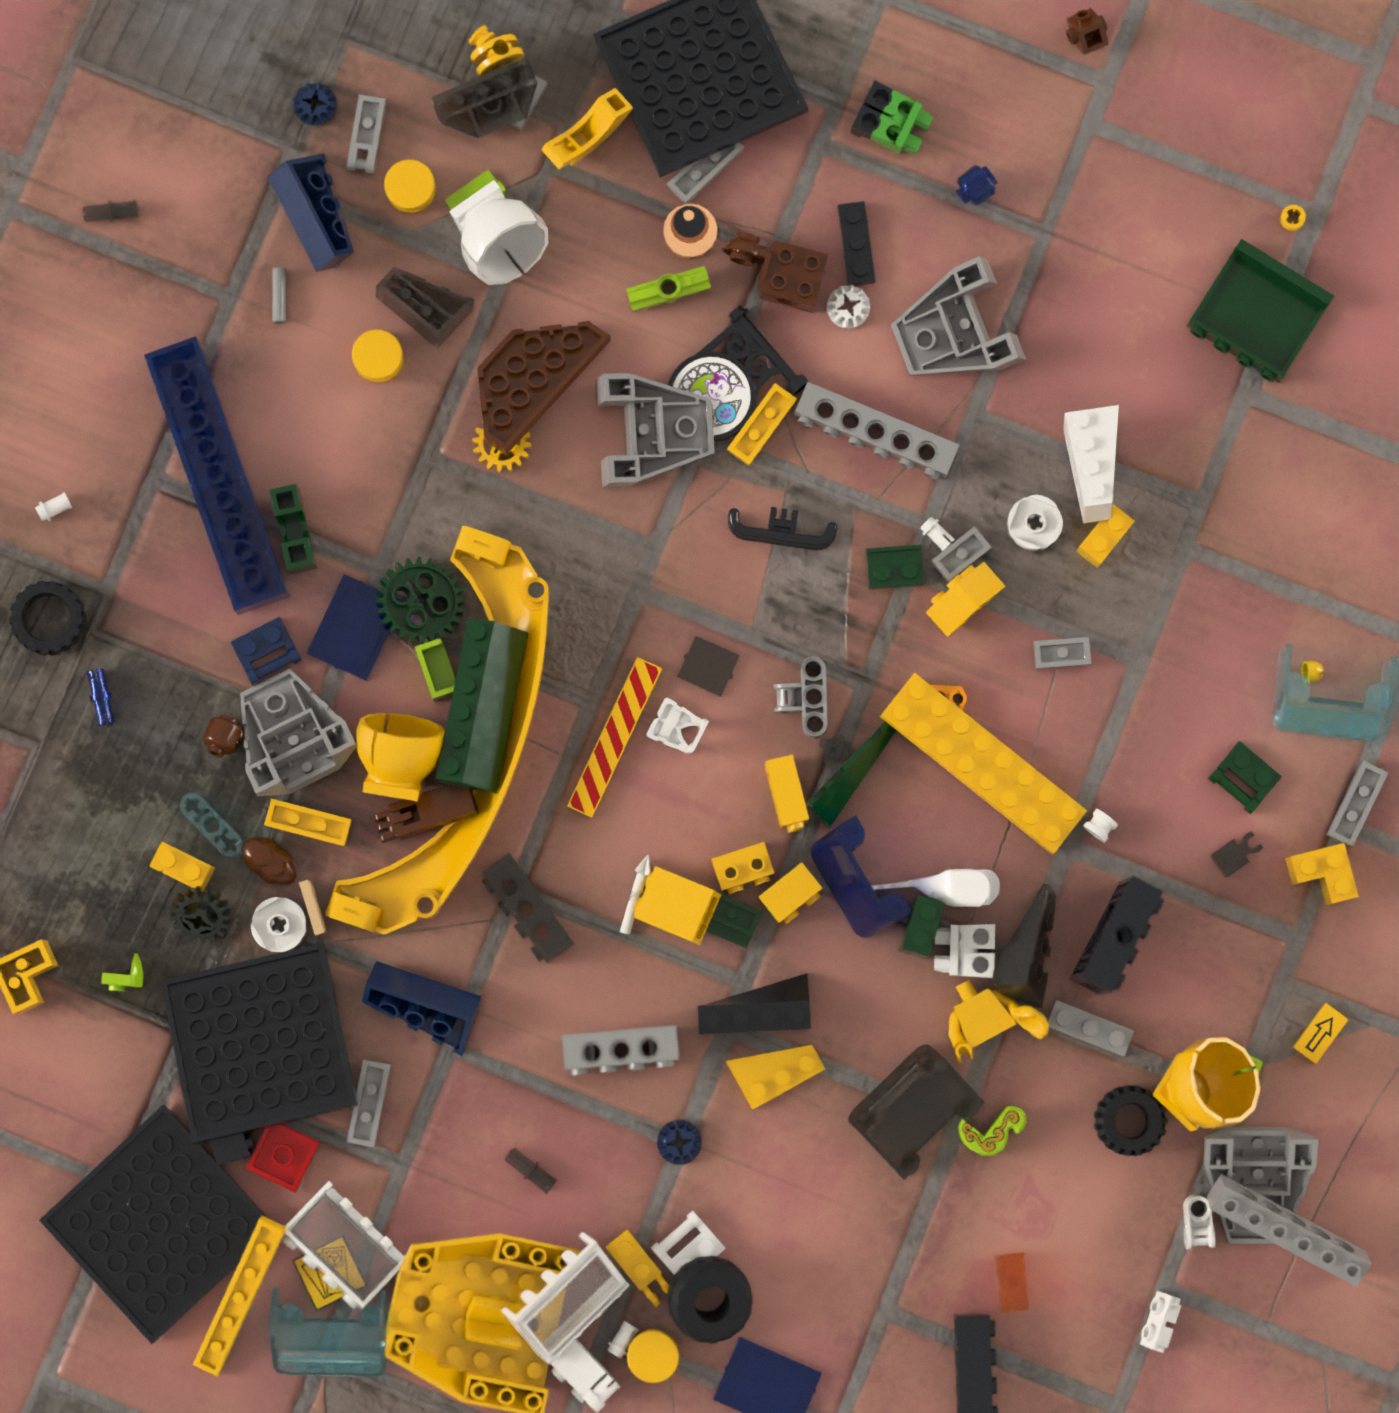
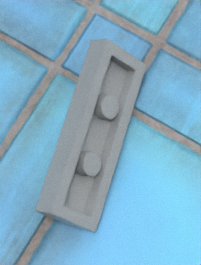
M737 143L685 166L667 183V187L684 204H688L744 150V146Z
M1364 760L1361 762L1326 834L1327 836L1349 847L1354 846L1388 772Z
M1055 1000L1047 1020L1051 1029L1122 1057L1125 1056L1134 1032L1131 1029L1058 1000Z
M363 1059L356 1093L358 1106L353 1108L347 1138L348 1143L375 1147L391 1069L390 1064Z

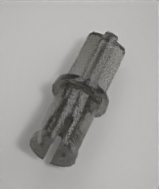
M110 200L108 204L83 207L85 222L103 220L114 222V219L138 217L136 200L112 203Z
M517 1148L511 1149L505 1158L506 1162L525 1176L524 1180L528 1178L543 1190L545 1194L549 1192L557 1179H554L538 1166V1161L534 1163Z

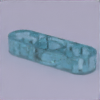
M188 793L182 797L180 801L181 812L222 855L235 858L243 852L244 841L242 837L202 796L197 793ZM189 799L193 801L198 799L199 803L197 806L202 812H205L206 808L210 811L204 814L199 822L195 820L200 817L195 811H187L189 807L187 801ZM214 817L218 819L220 827L217 832L208 833L205 830L204 824L208 818ZM225 828L229 830V832L224 834L228 839H237L235 844L237 847L236 851L228 850L226 852L227 844L221 838L218 842L214 840L223 834Z

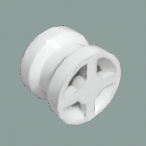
M1099 809L1093 812L1091 821H1087L1083 825L1086 831L1103 843L1107 841L1109 832L1115 830L1118 826L1111 817Z

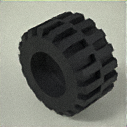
M1139 1086L1117 1087L1111 1092H1107L1104 1098L1097 1104L1098 1108L1094 1113V1127L1098 1132L1097 1136L1105 1144L1104 1146L1115 1153L1126 1156H1140L1144 1153H1149L1153 1150V1147L1160 1144L1161 1137L1165 1136V1124H1168L1164 1113L1166 1112L1165 1107L1161 1105L1148 1089ZM1123 1105H1137L1145 1113V1128L1136 1137H1125L1115 1127V1115Z

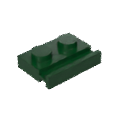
M921 545L866 549L869 589L924 585Z
M721 894L706 932L747 949L762 911Z

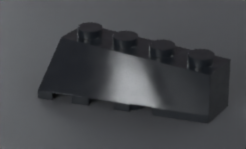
M807 973L698 1006L699 1035L811 1029Z

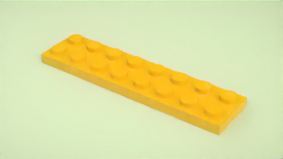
M916 673L910 677L879 716L1052 855L1087 812L1085 808Z

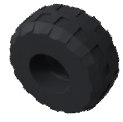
M718 1256L694 1258V1260L681 1266L671 1279L667 1294L670 1315L680 1331L694 1341L712 1344L728 1340L740 1332L750 1318L753 1303L750 1284L743 1272L727 1259L719 1258ZM715 1287L725 1291L724 1301L715 1310L706 1312L695 1308L696 1298L705 1289Z

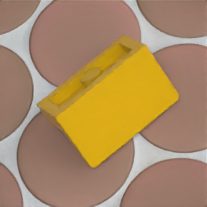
M474 1296L466 1312L465 1338L469 1341L519 1350L521 1347V1335L501 1310L506 1307L517 1315L525 1306Z

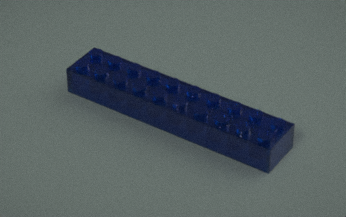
M195 336L144 354L234 611L241 615L290 597L201 343Z

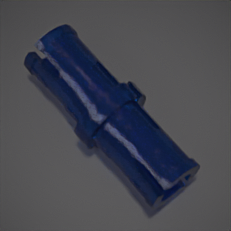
M96 669L97 681L93 670L87 671L86 674L92 693L90 702L94 703L98 722L97 726L106 725L104 714L106 715L108 725L115 723L109 700L112 696L111 692L107 690L104 669Z

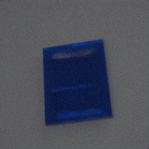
M344 574L307 654L334 666L336 669H341L367 681L389 635L388 632L392 627L390 624L382 626L381 623L386 617L385 615L377 616L376 614L379 609L383 608V606L375 605L376 599L382 598V596L376 594L377 589Z
M739 1337L713 1400L742 1413H806L811 1398L816 1392V1386L822 1372Z

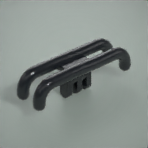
M771 507L768 529L742 525L739 520V510L736 508L730 509L728 513V526L732 534L746 541L809 550H823L834 542L838 529L836 523L830 522L822 536L795 533L798 517L797 510L792 511L791 520H786L787 509L782 508L781 519L775 518L777 508Z

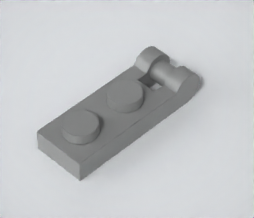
M359 94L347 160V170L356 171V169H361L369 174L375 173L387 103L385 98ZM359 151L368 152L367 159L358 158Z

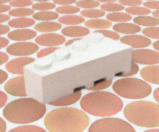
M1119 405L1066 412L1064 414L1063 431L1083 523L1111 519Z

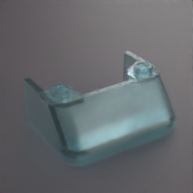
M1286 644L1280 648L1272 715L1273 724L1278 730L1288 733L1361 742H1373L1381 737L1393 701L1397 657H1391L1383 662L1381 683H1375L1368 687L1364 695V703L1309 697L1310 682L1307 677L1300 673L1290 672L1292 644Z
M273 1288L268 1328L274 1370L283 1375L377 1377L384 1374L387 1357H385L386 1324L388 1319L386 1290H380L379 1306L371 1305L364 1308L360 1312L359 1320L304 1318L303 1310L297 1305H280L279 1288Z

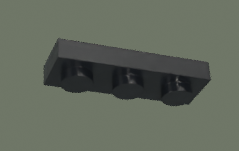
M865 201L838 204L837 209L848 286L875 283Z

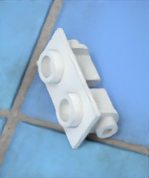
M1157 1291L1150 1305L1147 1323L1141 1333L1140 1345L1164 1353L1165 1348L1169 1346L1174 1330L1165 1325L1167 1321L1176 1324L1180 1308L1182 1307L1179 1304L1180 1298Z

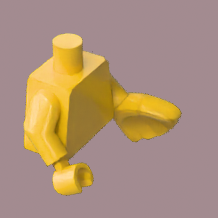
M970 979L955 987L963 1002L953 1007L954 1011L949 1016L948 1035L955 1049L958 1063H962V1054H969L971 1060H973L972 1048L1016 1025V1022L1038 1039H1042L1047 1035L1049 1024L1046 1017L1037 1009L1027 1005L1020 1006L1012 997L999 990L991 991L987 988L977 993Z

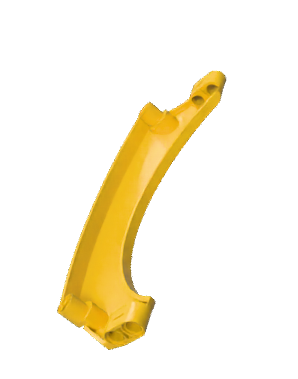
M462 526L450 561L472 585L489 621H495L528 632L497 794L472 790L479 814L445 825L433 838L394 864L366 876L336 881L324 916L384 935L417 922L418 917L430 919L436 916L469 868L490 831L508 792L527 739L538 697L547 638L550 594L548 585L545 580L538 577L521 547L512 545L510 541L468 526ZM533 585H541L544 588V593L541 597L533 598L529 595V590ZM430 898L434 904L432 911L427 914L421 913L419 910L420 901Z

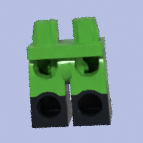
M874 80L850 133L875 141L900 154L901 150L916 154L923 139L911 134V129L915 126L927 132L933 116L921 109L923 104L917 101L914 102L903 94Z

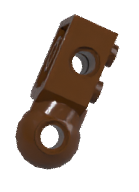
M737 232L736 237L723 246L722 252L730 256L729 259L734 263L744 266H754V263L762 265L757 286L760 299L810 313L813 312L828 254L777 240L767 247L759 244V237L745 232Z

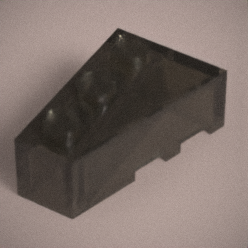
M393 267L376 285V298L437 349L473 311L474 299L467 296L465 298L450 292V289L443 286L441 288L428 283L426 279L397 267Z

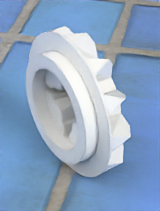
M853 285L840 286L831 293L827 301L829 318L833 323L842 328L860 326L865 322L870 312L869 298L863 289ZM845 296L850 303H857L853 307V317L847 309H841L844 306Z

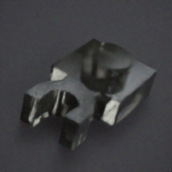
M1252 831L1244 835L1239 844L1233 839L1210 855L1225 878L1250 862L1246 855L1257 853L1263 849L1261 844L1255 848L1248 846V839L1254 836Z

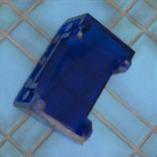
M854 816L818 839L811 848V857L853 931L862 938H869L913 912L906 900L898 894H889L878 899L852 854L865 838L864 828L858 817Z

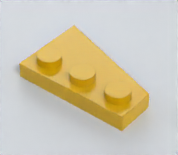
M812 1045L726 1061L752 1110L825 1070Z

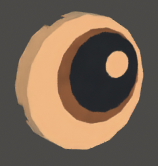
M685 204L678 206L669 213L664 222L663 235L666 245L674 254L682 258H698L704 256L712 249L717 239V225L715 218L706 208L696 204Z

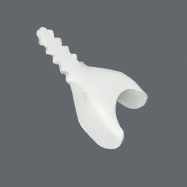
M951 869L937 875L903 882L866 886V891L916 888L926 896L943 902L945 905L952 907H981L982 905H990L997 898L1000 892V881L996 873L988 869Z

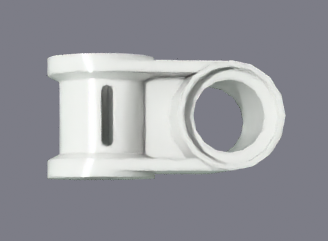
M1198 1194L1190 1195L1183 1203L1185 1248L1191 1249L1192 1246L1205 1245L1215 1248V1230L1212 1210L1208 1200ZM1195 1201H1202L1204 1204L1203 1212L1199 1215H1193L1191 1213V1205Z

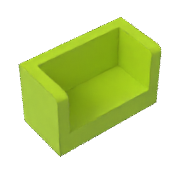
M439 638L416 646L415 650L433 701L437 702L452 697L456 678L442 639Z

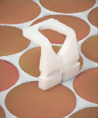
M667 697L663 700L657 712L658 718L653 720L646 735L655 741L663 742L662 744L690 754L694 752L709 721L695 716L683 706L679 707L675 701ZM688 726H698L699 732L690 745H687L683 739L681 729Z

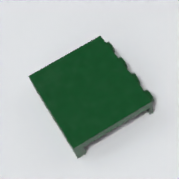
M1241 239L1186 326L1190 328V332L1197 338H1206L1213 342L1214 348L1224 354L1229 352L1236 356L1237 362L1244 367L1251 368L1252 366L1260 371V376L1265 380L1280 383L1323 312L1334 298V295Z

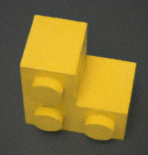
M985 562L976 568L971 565L946 585L949 588L946 593L942 590L931 599L934 605L926 613L948 637L1006 586Z
M1344 843L1285 858L1292 885L1319 879L1326 905L1359 897Z
M39 940L0 958V987L13 1014L20 1015L44 1003L34 977L59 966L46 940Z

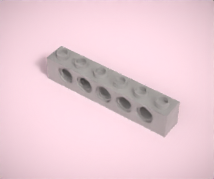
M807 382L794 417L799 418L798 422L804 426L813 428V425L821 427L824 429L823 433L828 436L838 438L840 435L849 439V444L857 448L869 447L874 450L873 453L884 459H889V456L898 459L901 466L914 470L915 467L925 471L924 475L935 480H939L940 477L946 479L959 448L957 443L810 382ZM822 406H827L832 410L833 414L829 418H822L817 410ZM854 417L858 425L855 428L849 429L844 426L843 419ZM872 427H878L882 430L883 436L879 439H873L869 436L868 430ZM899 437L904 438L908 442V447L903 450L897 449L893 441ZM929 448L933 452L934 457L930 460H923L919 456V450Z
M1222 1174L1207 1195L1212 1211L1356 1287L1371 1265L1368 1254L1364 1249Z

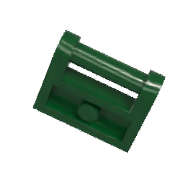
M1239 741L1211 773L1208 780L1213 784H1219L1245 806V811L1251 814L1282 776ZM1227 769L1230 770L1256 792L1254 797L1251 798L1223 773Z

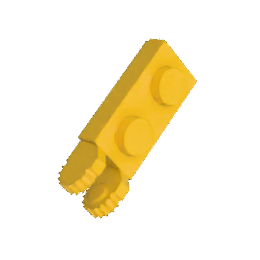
M626 1229L609 1243L606 1249L640 1291L642 1290L653 1305L657 1307L661 1302L647 1285L656 1279L666 1294H668L670 1285L661 1275V1270L629 1230Z

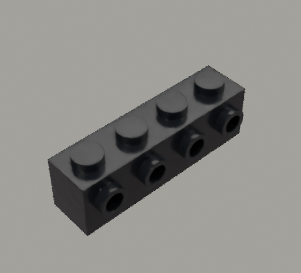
M988 1313L954 1314L957 1413H998L997 1405H992V1394H997V1378L992 1377L991 1366L996 1365V1349L991 1348L990 1337H995V1320H990Z

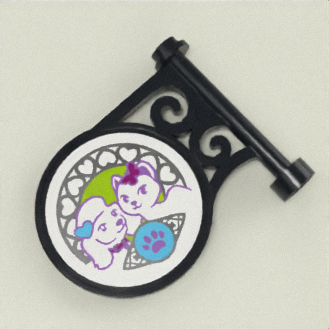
M741 305L729 314L731 325L697 354L684 360L675 369L668 382L669 386L711 399L714 442L728 439L740 432L754 412L756 397L760 388L771 377L782 374L789 382L786 388L793 396L801 392L806 387L807 382H809L803 373L798 376L748 319L746 314L749 310ZM733 334L742 335L746 340V347L743 352L736 353L732 349L735 344L739 348L743 347L742 341L738 338L728 341L726 350L729 355L721 352H711ZM759 356H766L775 367L767 371L766 362L759 360L756 365L757 367H762V369L757 372L751 368V363ZM746 359V367L738 360ZM752 377L759 378L755 385Z

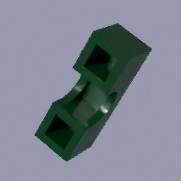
M296 484L269 490L274 515L280 529L281 546L287 571L290 574L317 569L300 489Z

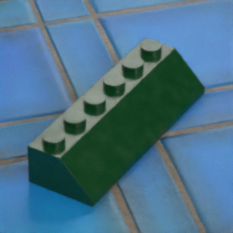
M468 618L436 779L442 785L497 794L528 632L495 621Z

